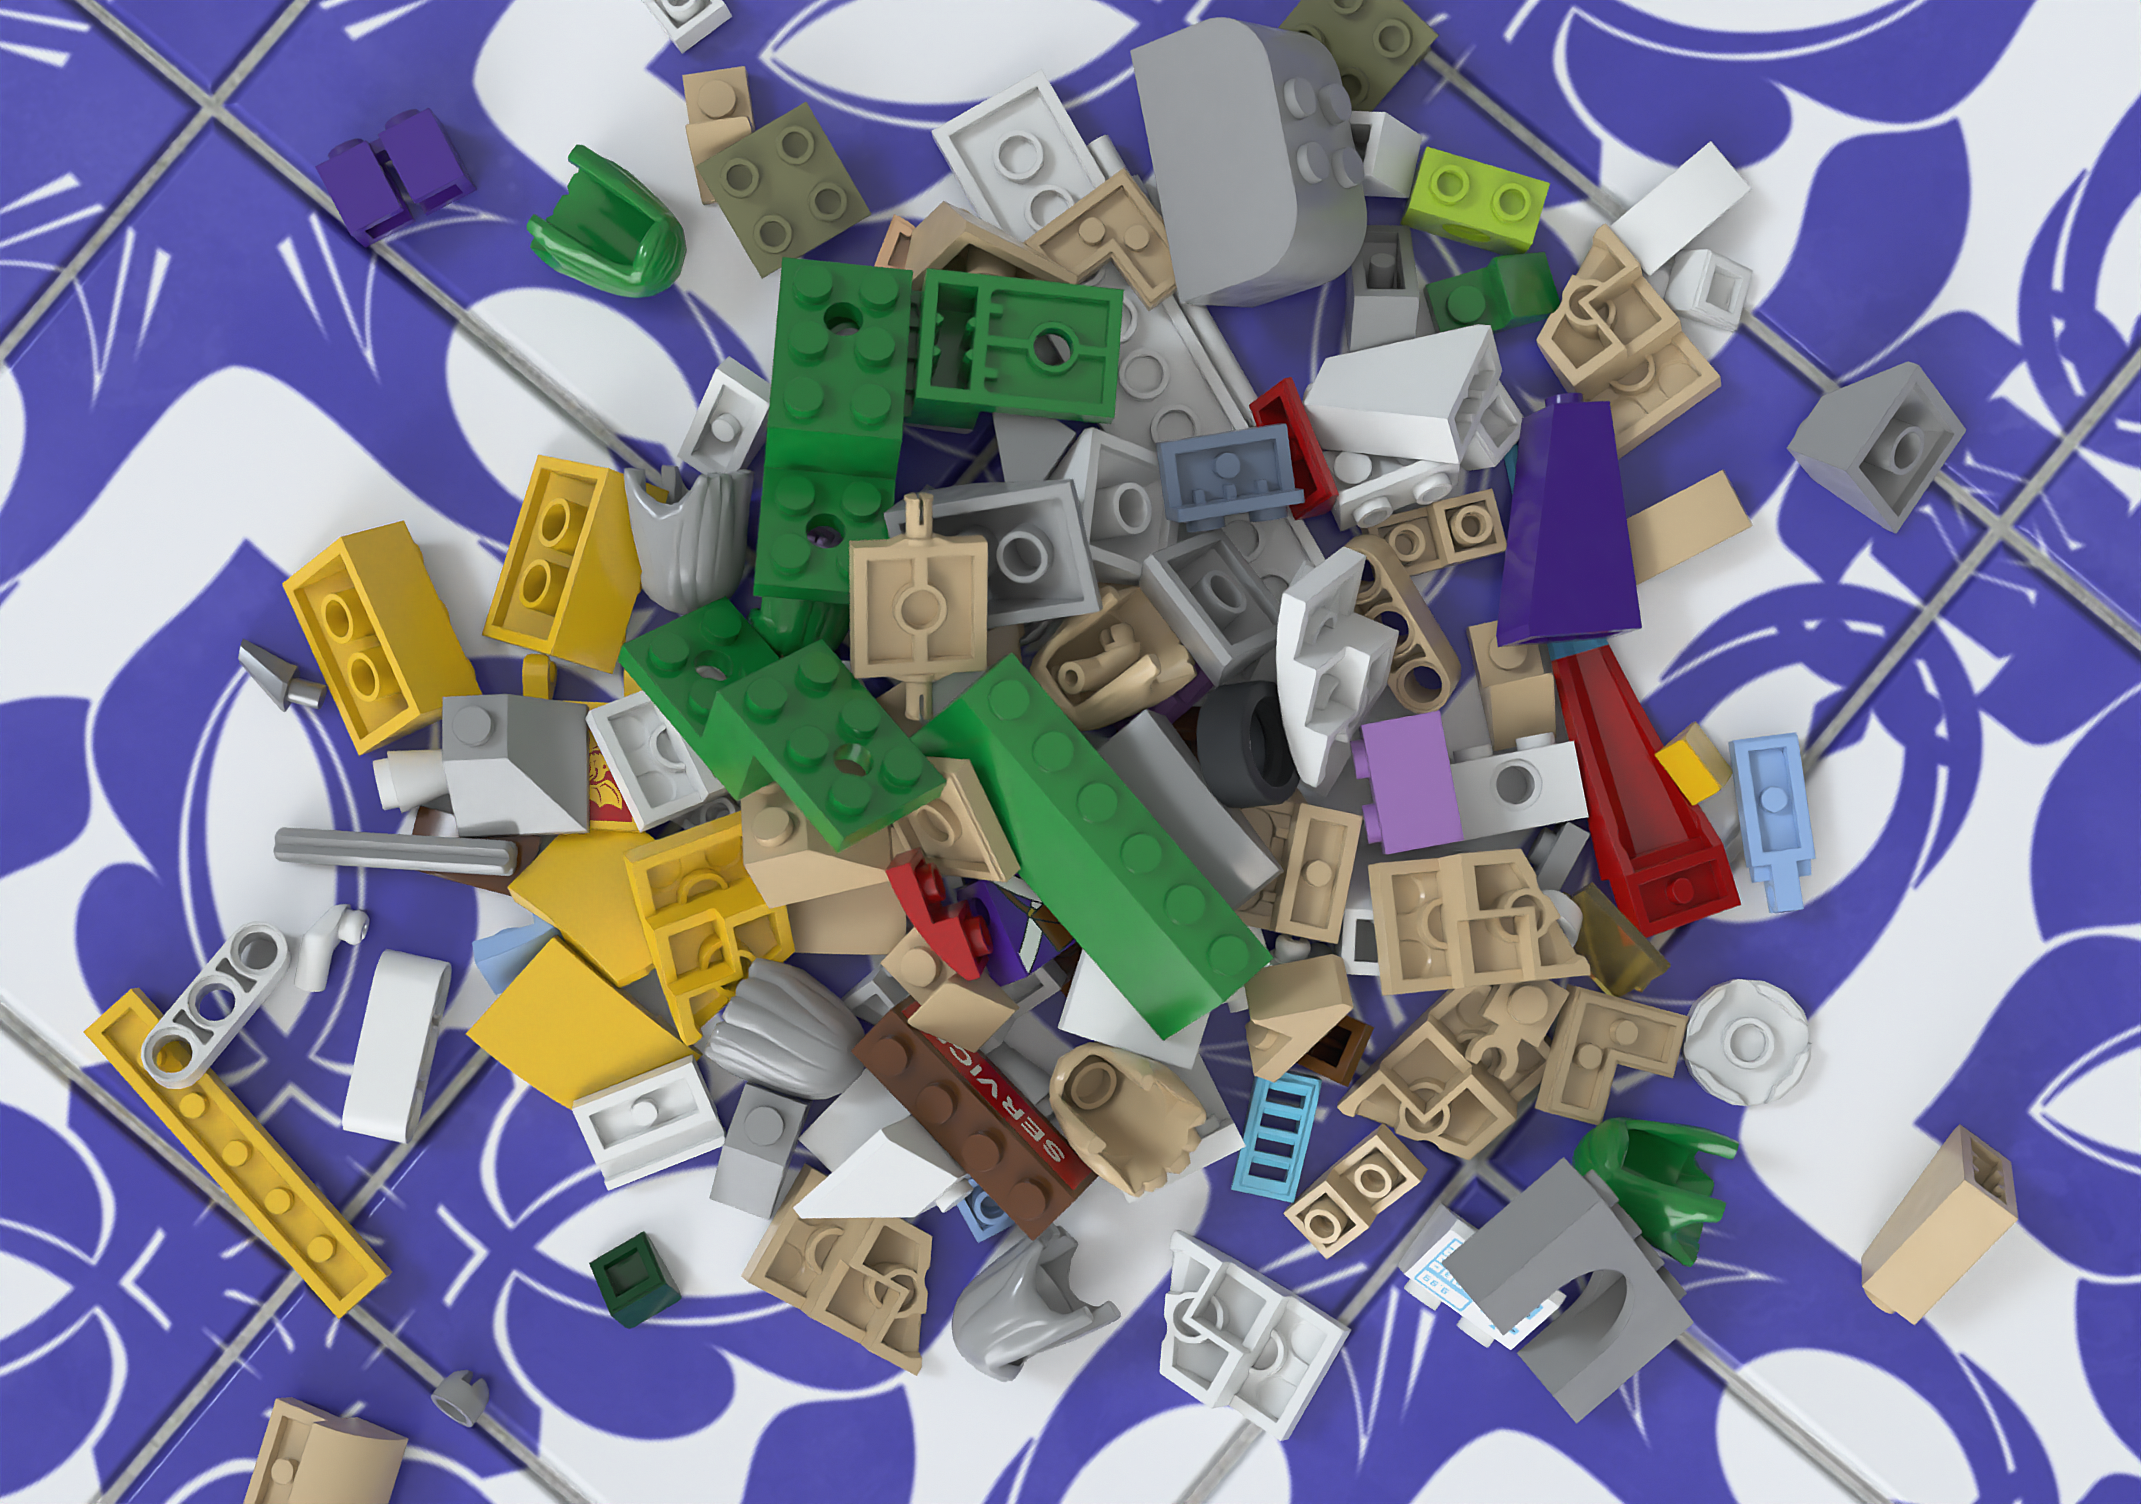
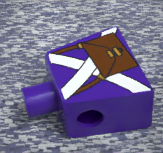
M1018 873L1008 882L973 879L957 890V901L960 902L967 899L973 917L981 915L988 926L993 944V952L987 954L989 961L986 967L990 977L1000 987L1028 977L1076 942Z

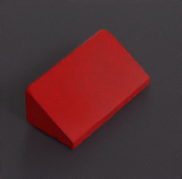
M1292 377L1284 378L1250 403L1249 408L1257 427L1278 423L1287 424L1295 488L1304 490L1305 503L1289 505L1296 521L1323 515L1332 510L1339 492Z

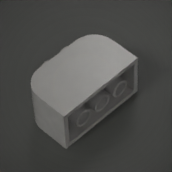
M1225 17L1201 21L1130 50L1180 303L1253 308L1326 284L1342 275L1354 262L1363 245L1367 229V208L1362 187L1364 166L1358 152L1355 150L1349 121L1352 112L1351 102L1347 91L1342 86L1336 61L1329 50L1316 38L1304 33Z

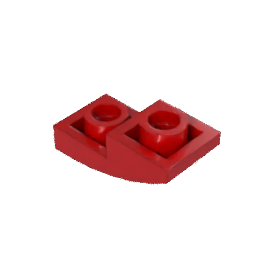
M921 847L896 854L885 872L896 897L916 930L932 950L964 979L970 981L980 978L989 961L987 954L993 952L991 935L984 918L981 915L973 917L967 899L942 907L941 901L946 899V890L941 873L934 862L926 864Z

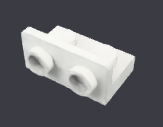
M1337 450L1322 452L1339 492L1331 512L1340 531L1356 525L1360 528L1375 526L1390 517L1394 510L1414 502L1420 505L1436 502L1445 497L1452 490V487L1458 486L1460 464Z

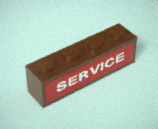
M909 995L891 1008L851 1052L1024 1233L1034 1241L1099 1175L1080 1159L1068 1140L980 1049L973 1053L912 1027L907 1021L921 1005Z

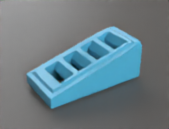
M1288 1070L1274 1083L1254 1075L1241 1137L1246 1147L1238 1151L1231 1190L1294 1203L1322 1084L1320 1077ZM1268 1088L1302 1095L1300 1106L1295 1107L1267 1101ZM1262 1114L1297 1120L1294 1132L1260 1125ZM1257 1138L1290 1144L1289 1157L1254 1149ZM1251 1162L1286 1169L1284 1182L1250 1175Z

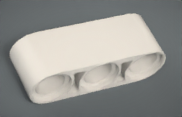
M253 921L239 927L147 1035L142 1044L141 1059L144 1068L158 1084L168 1089H182L198 1081L284 978L290 967L291 955L284 935L276 926L268 922ZM256 940H268L278 948L277 957L274 962L267 968L260 970L246 967L241 961L245 947ZM225 990L232 993L235 997V1007L232 1013L225 1019L209 1021L200 1015V1003L209 992ZM172 1041H184L190 1044L192 1059L187 1067L176 1073H166L159 1070L157 1055L164 1045Z
M390 949L383 951L375 970L343 1111V1130L409 1144L412 1140L421 1115L448 996L452 971L449 962Z

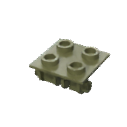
M1301 0L1278 27L1304 33L1320 41L1336 61L1342 86L1350 98L1352 111L1372 112L1412 66L1416 67L1432 49L1430 45L1439 36L1403 0Z
M807 102L696 166L762 279L781 268L782 257L799 258L872 215Z

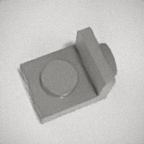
M1568 821L1556 823L1553 830L1544 827L1540 831L1529 850L1527 860L1534 864L1532 868L1537 875L1536 881L1541 891H1560L1590 833Z

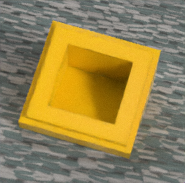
M1696 721L1688 725L1654 754L1692 806L1719 792L1733 774L1731 767Z

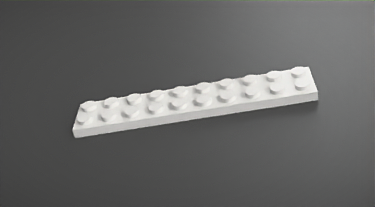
M1042 69L931 131L935 143L977 216L1021 242L1034 235L1106 181ZM1111 261L1079 284L1124 289L1115 418L1111 424L1097 423L1101 431L1157 453L1156 442L1249 428L1173 295L1148 311ZM1048 334L1047 337L1062 363L1067 362L1070 358V349L1067 343L1059 336ZM1287 505L1288 517L1269 521L1250 522L1248 512L1225 515V527L1222 530L1278 602L1305 559L1314 563L1316 567L1325 561L1302 519L1295 521L1289 505ZM1179 522L1177 543L1207 531L1187 532L1186 522ZM1244 669V670L1241 671V673H1242V675H1243V677H1244V679H1245V669Z

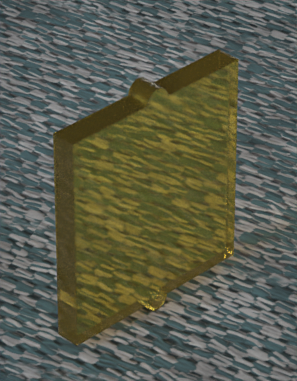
M1593 882L1571 895L1563 892V894L1578 905L1583 915L1579 936L1573 949L1577 955L1585 956L1590 965L1591 975L1588 976L1607 995L1620 997L1633 989L1643 992L1651 983V980L1664 974L1669 969L1671 964Z

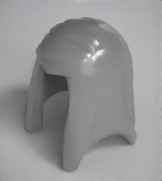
M662 465V487L669 491L666 503H660L646 493L645 469L625 468V491L631 529L642 570L641 586L643 591L658 605L680 615H686L724 596L730 599L740 584L745 566L749 508L754 472L743 469L727 474L721 472L708 473L707 475L701 474L689 491L682 481L678 466Z
M755 959L748 969L749 978L743 979L737 985L736 996L731 998L722 1014L724 1021L716 1024L710 1036V1041L706 1044L704 1053L729 1073L743 1080L789 1096L810 1100H823L845 1092L862 1075L865 1067L851 1052L865 1036L864 1030L856 1016L838 996L805 970L768 959Z
M1052 1223L1034 1241L1027 1235L1023 1237L1017 1244L977 1275L963 1289L956 1301L951 1329L957 1350L976 1370L1000 1382L1013 1381L1024 1366V1362L1032 1356L1079 1339L1121 1317L1119 1309L1111 1301H1107L1099 1307L1092 1306L1079 1300L1070 1289L1069 1272L1071 1259L1078 1247V1242L1062 1226H1055Z

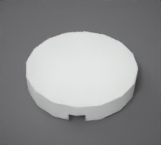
M1732 979L1712 986L1692 1004L1687 1014L1689 1019L1681 1052L1688 1072L1706 1093L1729 1104L1756 1106L1783 1098L1801 1081L1811 1060L1812 1043L1809 1042L1810 1034L1807 1028L1809 1024L1803 1009L1786 991L1765 981Z

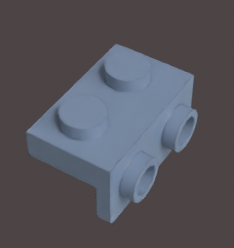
M1285 423L1155 443L1166 520L1186 522L1187 532L1225 527V515L1243 512L1249 513L1250 522L1281 519L1288 517L1287 505L1305 503L1304 490L1295 488L1287 424Z

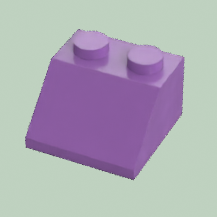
M1440 710L1359 726L1361 739L1350 741V750L1356 779L1368 778L1373 803L1362 805L1368 843L1380 842L1382 854L1387 855L1463 841L1464 836Z

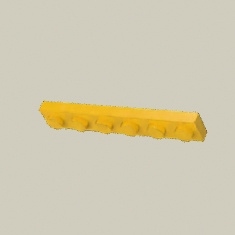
M140 988L130 989L84 1030L83 1033L338 1319L342 1318L392 1273L391 1269L211 1067L193 1085L182 1089H168L154 1080L143 1066L141 1049L147 1035L164 1015ZM172 1041L164 1045L157 1055L159 1070L166 1073L182 1071L192 1059L191 1045L184 1041Z

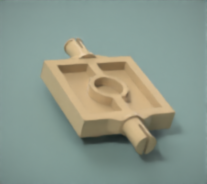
M915 493L905 495V534H899L893 538L883 540L849 541L850 670L854 678L888 676L906 682L905 717L911 720H920L919 712L924 720L933 717V680H939L956 672L987 671L988 542L983 535L946 537L934 533V496L928 493H919V499Z

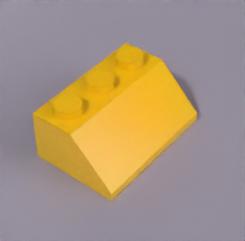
M538 454L484 625L483 636L613 674L622 644L626 642V629L636 597L642 589V570L631 529L623 473L605 467ZM646 483V493L658 502L666 503L669 491Z
M404 520L340 537L282 583L359 756L370 753L442 720L443 697L482 695L476 681L474 667L464 655L451 626L449 612L437 595L424 566L422 552L413 541Z

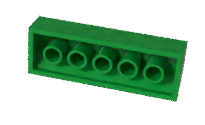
M1012 652L999 659L909 737L926 757L965 759L970 761L1021 868L1017 872L1018 875L1162 1041L1224 1003L1274 958Z

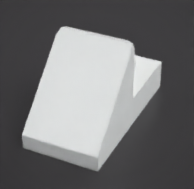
M730 356L727 357L716 368L677 457L705 475L718 472L727 474L747 469L766 441L771 384Z

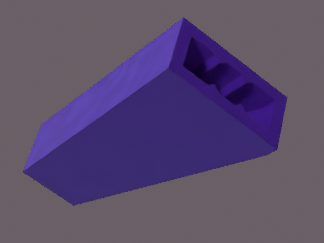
M1577 392L1558 394L1545 399V408L1522 418L1496 630L1498 647L1609 639L1642 628L1610 401L1584 402L1583 394Z

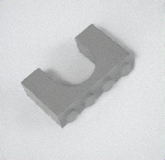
M1563 1157L1446 1257L1441 1264L1503 1336L1563 1285L1583 1274L1593 1272L1588 1285L1579 1298L1517 1352L1519 1357L1577 1424L1694 1322L1679 1303V1300L1687 1294L1686 1291L1663 1266L1665 1263L1662 1258L1640 1235L1642 1231L1617 1203L1619 1200L1592 1169L1582 1177Z

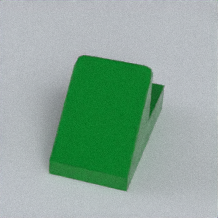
M1545 252L1497 256L1492 258L1487 267L1426 284L1423 288L1436 334L1478 324L1491 325L1492 333L1495 334L1547 319L1560 305Z

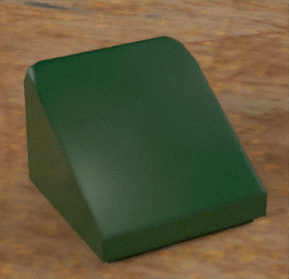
M645 1231L589 1263L611 1317L625 1328L631 1329L682 1299L678 1286Z

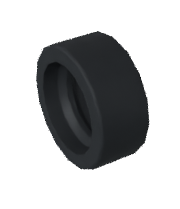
M1256 680L1221 685L1208 693L1199 712L1196 737L1198 759L1203 777L1214 797L1227 808L1242 809L1284 803L1293 796L1300 781V776L1293 761L1283 726L1278 685L1272 681Z

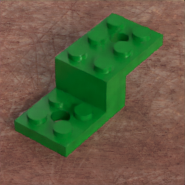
M782 257L753 596L850 604L849 541L890 539L884 512L894 506L895 481L902 443L913 270ZM835 317H847L855 321L860 330L849 336H841L831 332L825 324ZM818 526H828L838 531L843 541L832 548H821L811 543L807 534Z
M927 268L921 291L912 290L903 423L973 430L980 411L1111 424L1115 418L1124 289ZM835 317L825 324L831 332L841 336L852 335L860 330L858 324L847 317ZM1048 334L1059 336L1069 346L1070 358L1061 365H1047L1038 359L1034 351V342L1039 337Z
M724 596L622 644L618 662L736 801L776 781L837 854L941 796L947 782L946 779L859 680L854 678L852 672L823 639L780 659L730 600ZM712 666L724 673L727 679L719 681L714 678H703L695 668ZM841 759L854 761L864 769L866 775L860 777L854 774H844L836 767L834 762Z

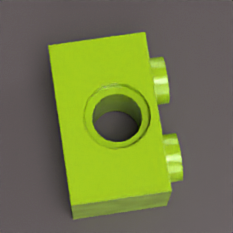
M1426 147L1417 165L1410 196L1407 198L1400 225L1410 226L1413 229L1501 255L1525 254L1533 243L1550 183Z

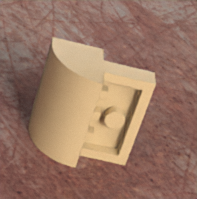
M293 1397L276 1398L243 1504H389L408 1438L359 1417L342 1419Z

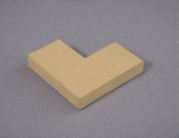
M1125 168L1121 169L1023 242L1077 275V285L1111 261L1148 311L1155 308L1177 291L1164 220Z
M1567 984L1566 990L1570 994L1560 1010L1535 1108L1547 1113L1598 1125L1602 1123L1617 1064L1673 1078L1689 1016Z

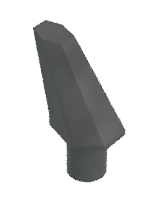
M243 638L238 657L240 664L281 711L286 712L292 702L321 709L327 693L326 685L299 678L298 666L280 659Z

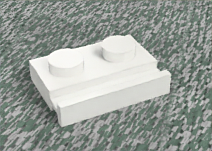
M693 1054L573 1101L572 1111L595 1163L599 1165L605 1178L604 1183L608 1191L723 1146L727 1136L726 1129L720 1122L716 1106Z

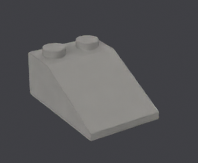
M1074 479L971 483L915 493L918 499L919 493H928L934 496V533L946 537L983 535L987 540V628L1100 612L1103 609ZM905 498L884 512L890 538L906 533Z

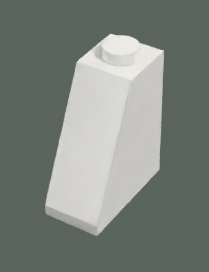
M1478 324L1326 358L1314 383H1310L1306 387L1302 400L1320 448L1460 464L1502 373L1491 325Z

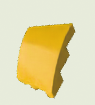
M741 810L622 852L648 947L681 1040L686 1046L699 1041L703 1037L701 1028L726 1006L732 997L736 996L737 985L743 979L749 978L748 969L755 959L762 958L783 963L795 952L786 905L769 909L744 867Z
M590 830V833L559 834L507 887L516 903L560 930L565 942L618 988L647 976L655 968L622 853L656 841L645 831L639 833Z
M558 935L550 939L466 1033L467 1036L510 1071L570 1110H572L573 1101L692 1054L697 1062L703 1055L693 1044L686 1046L681 1040L679 1032L660 1015L656 1018L623 987L618 988L609 982Z

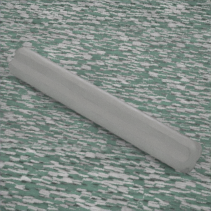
M282 827L276 832L273 850L275 858L281 862L510 876L515 872L518 855L516 844L512 841L287 827Z

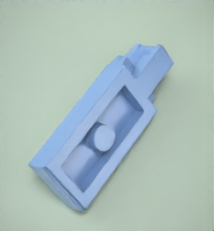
M1796 732L1729 741L1728 745L1746 868L1749 867L1752 883L1764 881L1769 913L1802 910L1804 907L1799 877L1811 875V859H1816L1798 735Z

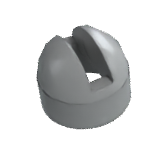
M461 1370L453 1372L446 1377L433 1392L431 1399L447 1416L464 1426L472 1427L484 1412L489 1401V1388L483 1378L471 1386L469 1383L473 1372Z

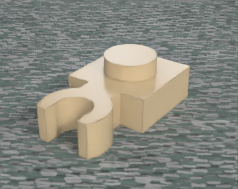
M1548 979L1495 984L1478 1012L1480 1016L1492 1022L1493 1025L1488 1033L1476 1036L1469 1043L1465 1052V1059L1477 1065L1485 1050L1496 1047L1501 1053V1062L1493 1076L1502 1081H1507L1514 1075L1518 1067L1519 1055L1516 1048L1522 1040L1530 1046L1538 1048L1570 992Z

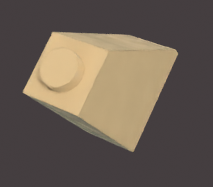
M1959 1124L1952 1131L1861 1257L1862 1287L1868 1298L1879 1309L1888 1314L1897 1312L1915 1325L2018 1220L2011 1161Z

